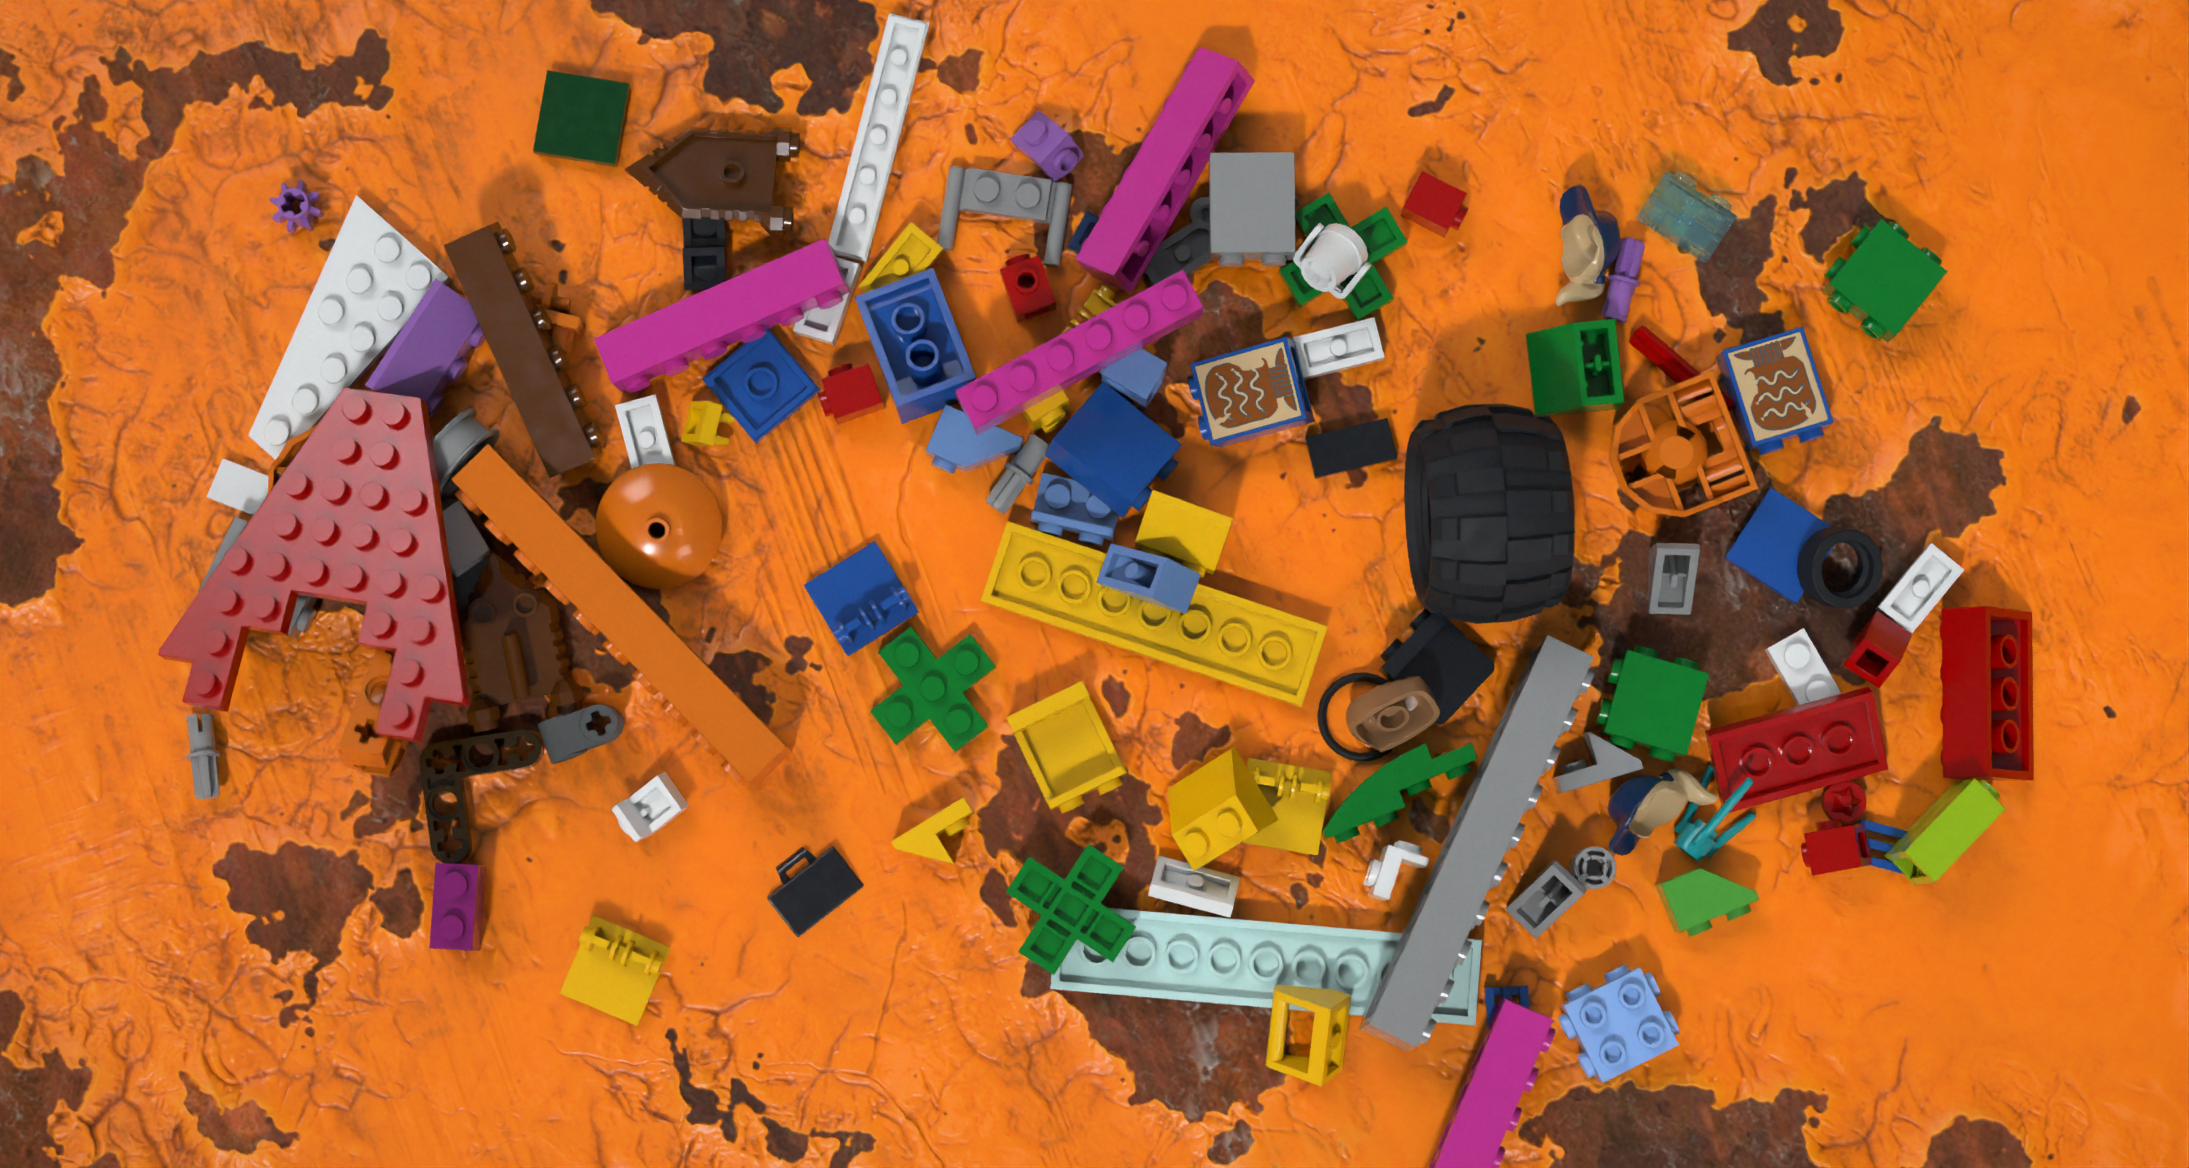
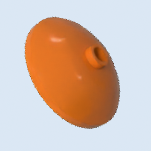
M667 463L644 464L618 477L603 495L596 514V537L606 562L625 580L650 589L674 588L695 579L712 562L722 537V515L719 504L711 489L691 471ZM654 522L663 524L665 534L660 537L653 536L649 530L650 525Z

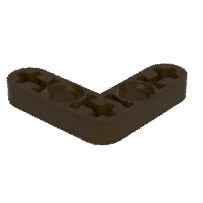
M514 730L436 742L428 745L422 751L420 756V772L432 853L438 861L459 864L465 861L472 851L463 778L521 770L535 766L541 761L544 754V745L537 734L528 730ZM525 737L527 743L534 744L535 751L528 753V760L522 761V757L518 754L505 755L508 764L501 765L502 751L498 744L499 740L505 739V748L519 746L520 738ZM481 743L488 744L493 750L492 762L483 768L476 767L470 758L472 749ZM463 746L461 758L466 768L465 771L459 772V763L445 765L444 773L439 774L437 768L430 767L429 761L436 758V751L441 750L442 754L447 757L459 756L456 747ZM445 791L453 793L457 799L456 810L448 816L440 815L434 806L436 797ZM460 819L461 827L452 826V834L454 839L462 841V848L456 849L455 857L451 858L449 852L441 850V843H445L448 840L447 828L437 830V822L451 823Z

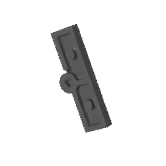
M1209 197L1197 199L1190 208L1189 219L1191 223L1160 243L1144 271L1152 286L1181 270H1184L1188 277L1213 261L1210 260ZM1295 197V208H1296V207L1299 205V202H1298V200H1297L1296 197Z

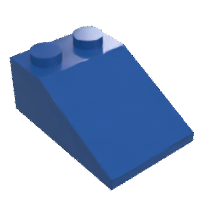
M934 268L855 296L857 306L901 423L904 424L942 410L945 405L953 406L958 404L959 401L955 391L977 378Z

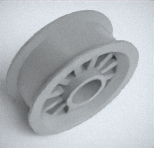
M474 408L466 409L457 415L432 440L441 500L459 488L451 479L487 444L493 448L499 438L500 431L497 428L488 430L475 418L476 410Z

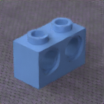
M1141 348L1101 369L1099 373L1102 374V382L1106 383L1129 403L1146 412L1166 377L1168 363Z

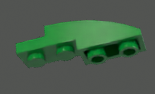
M1425 743L1387 763L1364 780L1333 813L1322 830L1324 840L1334 836L1338 844L1360 835L1358 830L1360 825L1373 821L1375 827L1378 828L1400 819L1397 810L1406 807L1400 791L1406 789L1408 796L1431 788L1432 785L1429 780L1445 773L1447 779L1451 780L1470 772L1469 763L1478 759L1472 743L1433 759Z

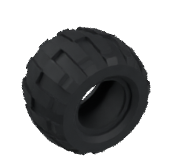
M1501 403L1464 405L1440 412L1432 420H1421L1412 431L1408 441L1404 478L1407 550L1412 582L1418 600L1430 613H1443L1447 615L1448 619L1474 624L1511 622L1541 613L1544 607L1558 605L1566 594L1571 581L1575 545L1572 477L1566 444L1559 427L1546 414L1534 415L1533 411L1528 408Z

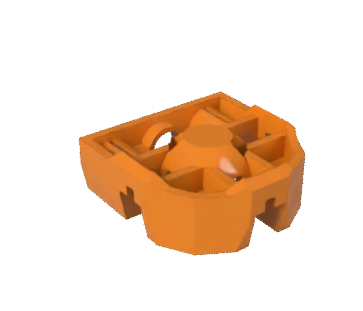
M1713 370L1636 399L1613 426L1609 462L1616 475L1620 490L1646 512L1687 517L1759 489ZM1707 392L1711 393V395L1707 397L1701 398L1699 400L1683 405L1681 407L1678 406V404L1681 402L1687 401L1689 399L1705 394ZM1664 396L1673 420H1667L1666 423L1657 424L1652 428L1643 404ZM1712 420L1715 434L1723 452L1708 457L1707 441L1696 426ZM1677 427L1686 429L1693 436L1689 440L1677 436ZM1641 453L1649 475L1626 483L1618 461ZM1665 465L1668 468L1675 469L1674 479L1666 478L1658 473L1657 470ZM1740 470L1742 472L1728 479L1709 485V482H1712L1714 480L1720 479L1722 477L1738 472ZM1696 478L1705 502L1684 510L1675 486L1682 485V483Z
M376 649L340 740L338 752L345 767L367 774L391 778L398 771L409 748V743L405 740L381 737L375 733L395 652Z

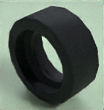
M1826 527L1816 531L1804 542L1798 555L1797 575L1801 588L1812 600L1834 608L1851 609L1865 603L1876 592L1882 579L1883 561L1878 546L1870 536L1855 529ZM1837 543L1851 545L1855 550L1858 560L1856 576L1853 582L1842 592H1833L1827 589L1821 574L1822 562L1826 553Z

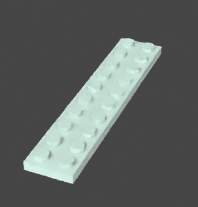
M1109 908L1136 926L1114 962H1111L1077 939L1054 975L1051 974L1050 989L1272 1008L1274 987L1276 985L1331 989L1351 995L1349 1015L1365 1016L1403 933ZM1467 939L1472 941L1469 953L1462 965L1458 964L1456 968L1453 967L1449 979L1454 981L1453 988L1444 1004L1440 1003L1438 1007L1435 1006L1431 1018L1437 1020L1436 1022L1476 1025L1482 940ZM1289 1003V1010L1310 1011Z

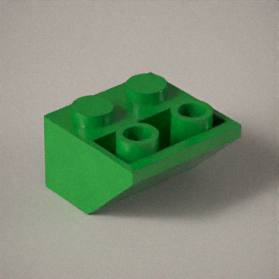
M1615 319L1570 323L1526 334L1534 415L1546 414L1548 416L1617 410L1624 403Z

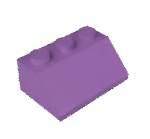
M435 278L365 385L373 392L421 398L427 403L429 418H433L444 402V397L441 394L449 382L456 383L467 367V362L464 360L473 347L479 348L486 340L470 302Z

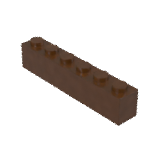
M495 222L445 244L444 248L549 478L596 459L603 453L600 447L604 444L601 431L594 421L589 422L583 409L586 406L584 394L577 383L572 384L566 372V368L569 367L566 354L559 344L554 345L548 332L551 329L550 319L542 306H536L530 292L534 290L532 279L525 267L519 268L512 253L516 251V245L507 228L502 229L499 222Z

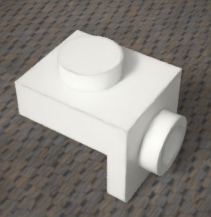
M663 772L654 777L631 797L616 804L612 811L618 818L620 828L634 842H638L655 834L688 808L689 804L667 773Z

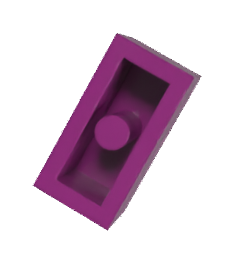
M436 863L429 948L480 951L486 866Z

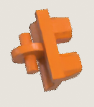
M548 282L544 293L535 290L530 292L535 303L540 304L545 309L550 319L551 329H549V334L554 345L559 344L565 354L568 355L576 335H583L585 323L581 322L580 317L554 311V308L568 311L571 299L557 296L558 284Z

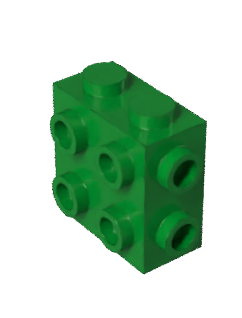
M1882 219L1873 228L1867 224L1862 227L1850 242L1856 248L1847 260L1839 256L1824 274L1830 281L1822 291L1829 296L1827 302L1834 309L1844 315H1847L1849 312L1861 321L1860 328L1868 336L1877 341L1883 339L1888 343L1899 333L1948 271L1940 266L1942 261L1935 253L1924 247L1920 250L1907 240L1909 235L1901 226L1891 221L1887 224Z
M1635 646L1634 651L1626 650L1621 654L1620 659L1614 657L1607 677V682L1613 683L1609 699L1602 698L1596 716V722L1602 724L1599 734L1608 736V742L1618 748L1633 750L1635 744L1649 748V756L1674 762L1675 756L1681 758L1688 753L1709 673L1699 671L1700 664L1697 662L1676 657L1675 662L1671 663L1658 659L1659 652L1656 650Z

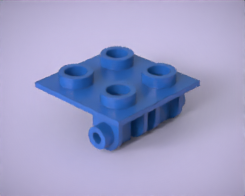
M875 541L804 585L847 656H850L919 613Z

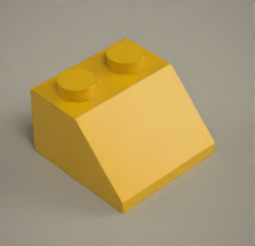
M1152 490L1135 540V547L1142 549V552L1166 557L1181 563V565L1201 574L1200 578L1204 577L1205 572L1214 575L1233 518Z
M1235 747L1167 789L1171 834L1193 871L1213 861L1279 820Z

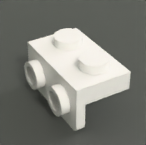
M1401 840L1395 842L1394 846L1387 845L1383 847L1379 861L1375 859L1370 861L1363 885L1370 887L1367 896L1381 901L1389 900L1401 863L1419 869L1427 867L1429 858L1420 855L1422 847Z

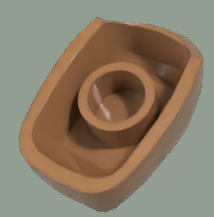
M1406 676L1379 685L1352 700L1346 710L1345 720L1348 729L1357 740L1380 752H1384L1405 743L1431 726L1438 719L1440 708L1433 692L1420 676Z

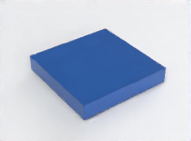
M769 328L765 330L766 334L763 337L742 345L702 378L756 444L821 391Z
M1769 488L1724 559L1795 605L1804 593L1797 575L1798 555L1804 542L1816 531L1832 526L1778 491ZM1832 548L1826 553L1824 560L1826 559Z

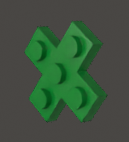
M1328 192L1295 212V222L1305 238L1310 235L1319 223L1324 228L1329 224L1338 223L1354 230L1364 241L1368 253L1366 262L1372 266L1353 291L1343 299L1356 322L1394 300L1373 264L1406 246L1408 241L1387 207L1350 227ZM1294 261L1278 271L1299 308L1326 293L1311 287L1303 278L1301 269ZM1356 273L1348 276L1340 285L1346 288Z
M909 627L878 651L879 655L903 686L870 710V712L896 745L930 720L956 753L989 727L964 695L967 690L996 669V666L971 634L938 659L935 658L912 627Z
M1089 844L1065 880L1031 857H1028L1006 893L1041 915L1018 952L1053 975L1077 939L1111 962H1114L1136 926L1101 904L1124 867Z

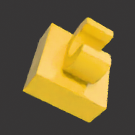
M691 401L681 442L694 446L729 444V439L719 436L717 428L719 422L733 423L734 417L728 413H721L723 407L721 404L710 401Z

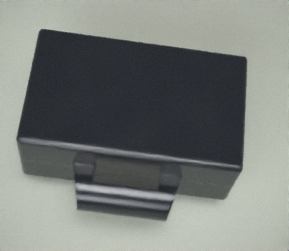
M834 846L829 847L817 858L801 847L776 867L783 884L767 896V900L796 937H800L859 891L864 884ZM805 857L809 864L789 879L785 872Z

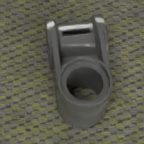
M597 704L576 712L553 717L537 725L553 765L575 758L590 749L614 741L623 731L624 720L616 708ZM599 713L601 716L610 717L611 723L605 726L606 734L593 728V724L599 721L597 715Z

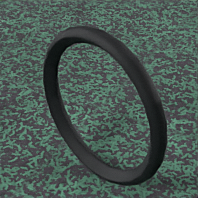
M1366 672L1352 673L1333 682L1325 691L1320 700L1317 713L1318 727L1326 744L1336 754L1358 762L1372 761L1383 757L1394 748L1384 752L1379 750L1366 753L1349 751L1334 740L1326 722L1327 707L1332 696L1346 684L1366 681L1382 685L1389 682L1375 674Z

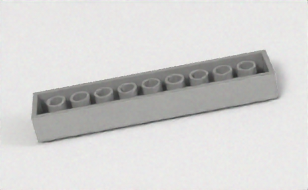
M1549 635L1533 647L1359 1029L1405 1051L1428 1042L1437 1021L1431 1018L1435 1006L1438 1007L1440 1003L1444 1004L1454 985V981L1449 979L1453 967L1456 968L1458 964H1463L1471 948L1472 941L1466 939L1470 929H1473L1475 925L1480 926L1488 911L1490 902L1485 901L1484 898L1488 890H1491L1493 886L1497 887L1506 871L1508 864L1502 861L1504 854L1511 847H1516L1523 834L1525 825L1519 821L1523 813L1525 814L1528 809L1534 808L1541 794L1543 786L1537 784L1540 775L1543 776L1546 770L1550 771L1557 759L1560 747L1554 744L1563 732H1568L1576 717L1578 709L1572 707L1574 700H1577L1581 693L1585 694L1592 682L1595 671L1589 669L1593 661V656Z

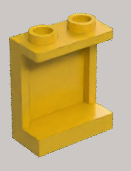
M1083 680L1006 717L1051 811L1059 807L1061 813L1064 814L1083 805L1085 802L1082 796L1097 789L1101 796L1123 785L1120 777L1127 775V771L1090 699Z

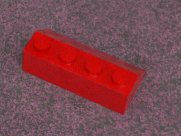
M1990 606L1942 609V622L1940 625L1942 665L1940 668V678L1942 681L1943 706L1940 711V719L1943 725V749L1940 759L1943 766V778L2034 781L2032 612Z

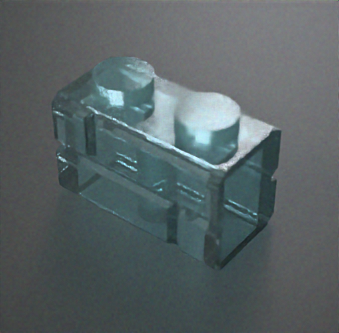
M1666 171L1635 219L1706 263L1735 221L1737 215L1730 211L1732 205L1724 198L1716 194H1711L1707 197L1696 190L1697 183L1688 175L1676 171L1673 175Z

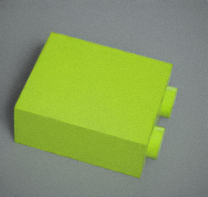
M1975 778L1953 783L1907 830L1908 832L1898 839L1884 856L1890 862H1893L1913 885L1936 882L2006 809L1997 801L2000 798L1999 793L1986 781L1980 780L1978 782Z

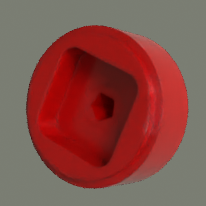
M1844 781L1830 785L1825 789L1821 805L1829 819L1841 818L1842 823H1849L1857 820L1863 814L1866 808V796L1861 787L1856 783Z

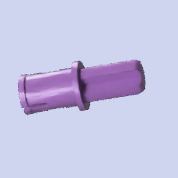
M1624 238L1622 240L1614 273L1608 274L1607 277L1610 283L1600 314L1601 317L1615 319L1617 322H1627L1635 287L1640 286V282L1636 281L1645 249L1644 242L1634 238Z

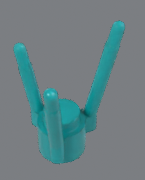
M1712 765L1707 766L1699 781L1705 789H1707L1714 773ZM1746 778L1707 824L1700 819L1691 824L1699 805L1690 802L1683 818L1673 829L1679 834L1673 843L1698 863H1701L1705 856L1711 859L1722 845L1756 818L1754 812H1749L1715 839L1718 834L1714 830L1745 795L1746 791L1752 786L1753 780Z

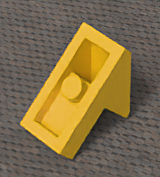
M963 797L892 840L891 843L898 851L955 865L938 835L945 831L947 836L951 837L970 825L967 817L974 813Z

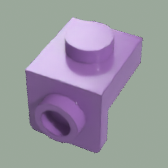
M1039 110L1010 138L1013 145L1041 167L1047 177L1055 183L1060 182L1066 174L1071 172L1084 156L1070 134Z

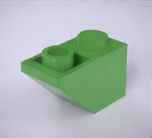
M1701 868L1693 869L1655 885L1674 932L1686 930L1689 937L1712 928L1710 920L1725 914L1729 921L1751 912L1749 904L1760 900L1756 891Z

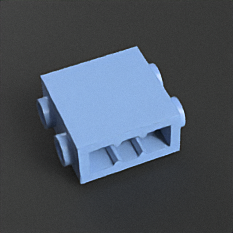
M1626 964L1621 965L1603 975L1606 980L1605 983L1591 989L1589 983H1585L1565 993L1568 1001L1559 1005L1563 1014L1557 1017L1569 1040L1574 1037L1576 1038L1583 1052L1577 1055V1059L1587 1078L1595 1076L1597 1082H1606L1679 1045L1675 1038V1035L1680 1033L1678 1025L1669 1010L1662 1012L1655 998L1661 995L1659 987L1650 972L1643 974L1641 968L1629 970Z

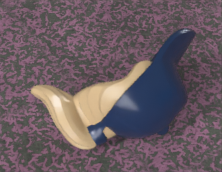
M1581 184L1569 188L1560 200V213L1563 221L1560 235L1564 244L1561 263L1570 282L1558 291L1555 300L1557 306H1561L1568 301L1582 302L1599 297L1605 286V270L1611 266L1620 250L1621 236L1616 217L1608 211L1595 210L1586 188Z
M1678 768L1669 769L1658 777L1649 775L1635 776L1619 785L1608 802V813L1617 825V829L1609 843V849L1617 855H1627L1635 848L1640 838H1648L1656 827L1674 819L1681 812L1687 801L1698 805H1709L1715 803L1718 800V796L1705 789L1690 773Z

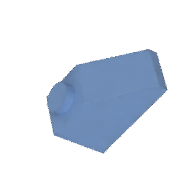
M945 405L925 451L928 457L933 458L932 466L944 472L954 474L956 469L968 472L1019 452L1024 441L1023 437L997 426L976 435L965 412Z
M1111 543L1096 583L1155 606L1186 614L1201 574L1169 558Z

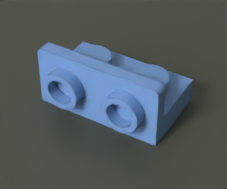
M1042 473L1030 520L1032 524L1038 525L1037 531L1061 537L1063 531L1079 534L1078 541L1103 546L1104 540L1113 542L1119 515L1076 480Z

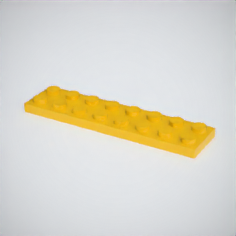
M1007 521L981 598L982 603L1302 707L1328 626L1201 584H1197L1186 614L1158 607L1096 583L1107 555L1106 553Z

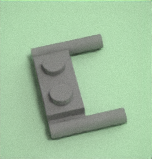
M949 166L937 243L944 248L943 251H953L959 210L1047 223L1050 225L1043 264L1049 267H1060L1072 185L1064 182L1055 183L1052 180Z

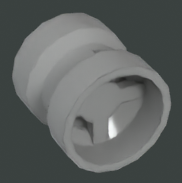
M1597 846L1578 851L1572 857L1569 865L1570 874L1587 890L1603 888L1610 884L1617 870L1616 861L1612 854L1606 849Z

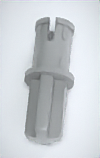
M1030 434L1029 439L1011 464L1005 463L1006 471L986 497V502L990 507L1002 514L1008 511L1026 484L1031 485L1033 483L1031 477L1045 459V453L1049 444L1036 435Z
M197 714L186 717L190 753L186 755V760L191 761L194 796L197 799H212L220 795L217 758L221 756V752L217 751L215 746L213 714H201L203 731L200 732Z

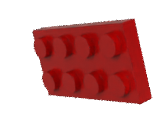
M1869 687L1705 731L1721 807L1746 778L1753 780L1752 786L1730 812L1889 770L1873 691Z

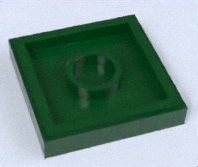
M547 70L533 147L534 154L617 167L631 88L630 84Z

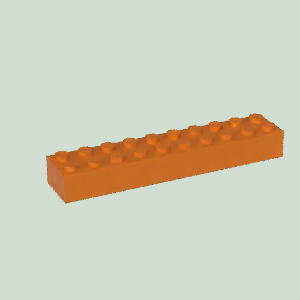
M489 444L451 479L459 487L454 495L478 517L484 513L489 518L484 525L498 540L507 547L512 542L518 547L513 555L536 576L542 572L548 578L543 585L558 601L562 602L565 606L572 602L578 608L572 615L595 636L601 632L607 638L602 645L618 662L625 666L630 661L637 668L631 675L649 693L651 692L655 696L660 692L667 699L662 706L678 723L684 726L689 721L697 729L691 736L708 753L714 756L719 752L726 759L721 766L738 784L740 783L743 786L748 781L757 787L793 752Z

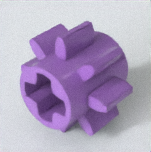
M302 180L298 182L297 188H289L286 184L282 183L281 189L283 192L278 198L273 197L269 200L279 210V212L272 216V219L277 224L288 220L286 227L287 231L291 234L296 232L297 226H304L310 232L313 231L311 222L315 217H324V213L315 205L322 196L317 191L306 195L307 184ZM299 200L302 212L295 215L292 212L294 210L292 203Z

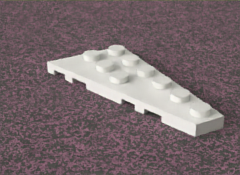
M357 195L248 435L275 460L288 440L318 425L342 389H352L389 349L435 278L445 285L451 280Z

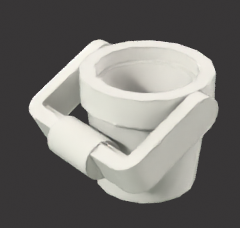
M1319 223L1293 257L1294 263L1301 269L1303 278L1311 287L1322 292H1330L1338 299L1347 297L1372 266L1366 262L1368 253L1362 238L1351 228L1338 223L1329 224L1325 228ZM1315 241V243L1313 244V246L1311 247V249L1308 251V253L1306 254V256H1304L1305 252L1308 250V248L1311 246V244ZM1356 273L1346 288L1340 285L1348 276Z

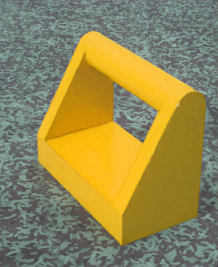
M1276 985L1273 992L1265 1065L1268 1068L1321 1087L1340 1074L1343 1068L1351 995L1331 989ZM1289 1003L1315 1012L1310 1057L1284 1055Z

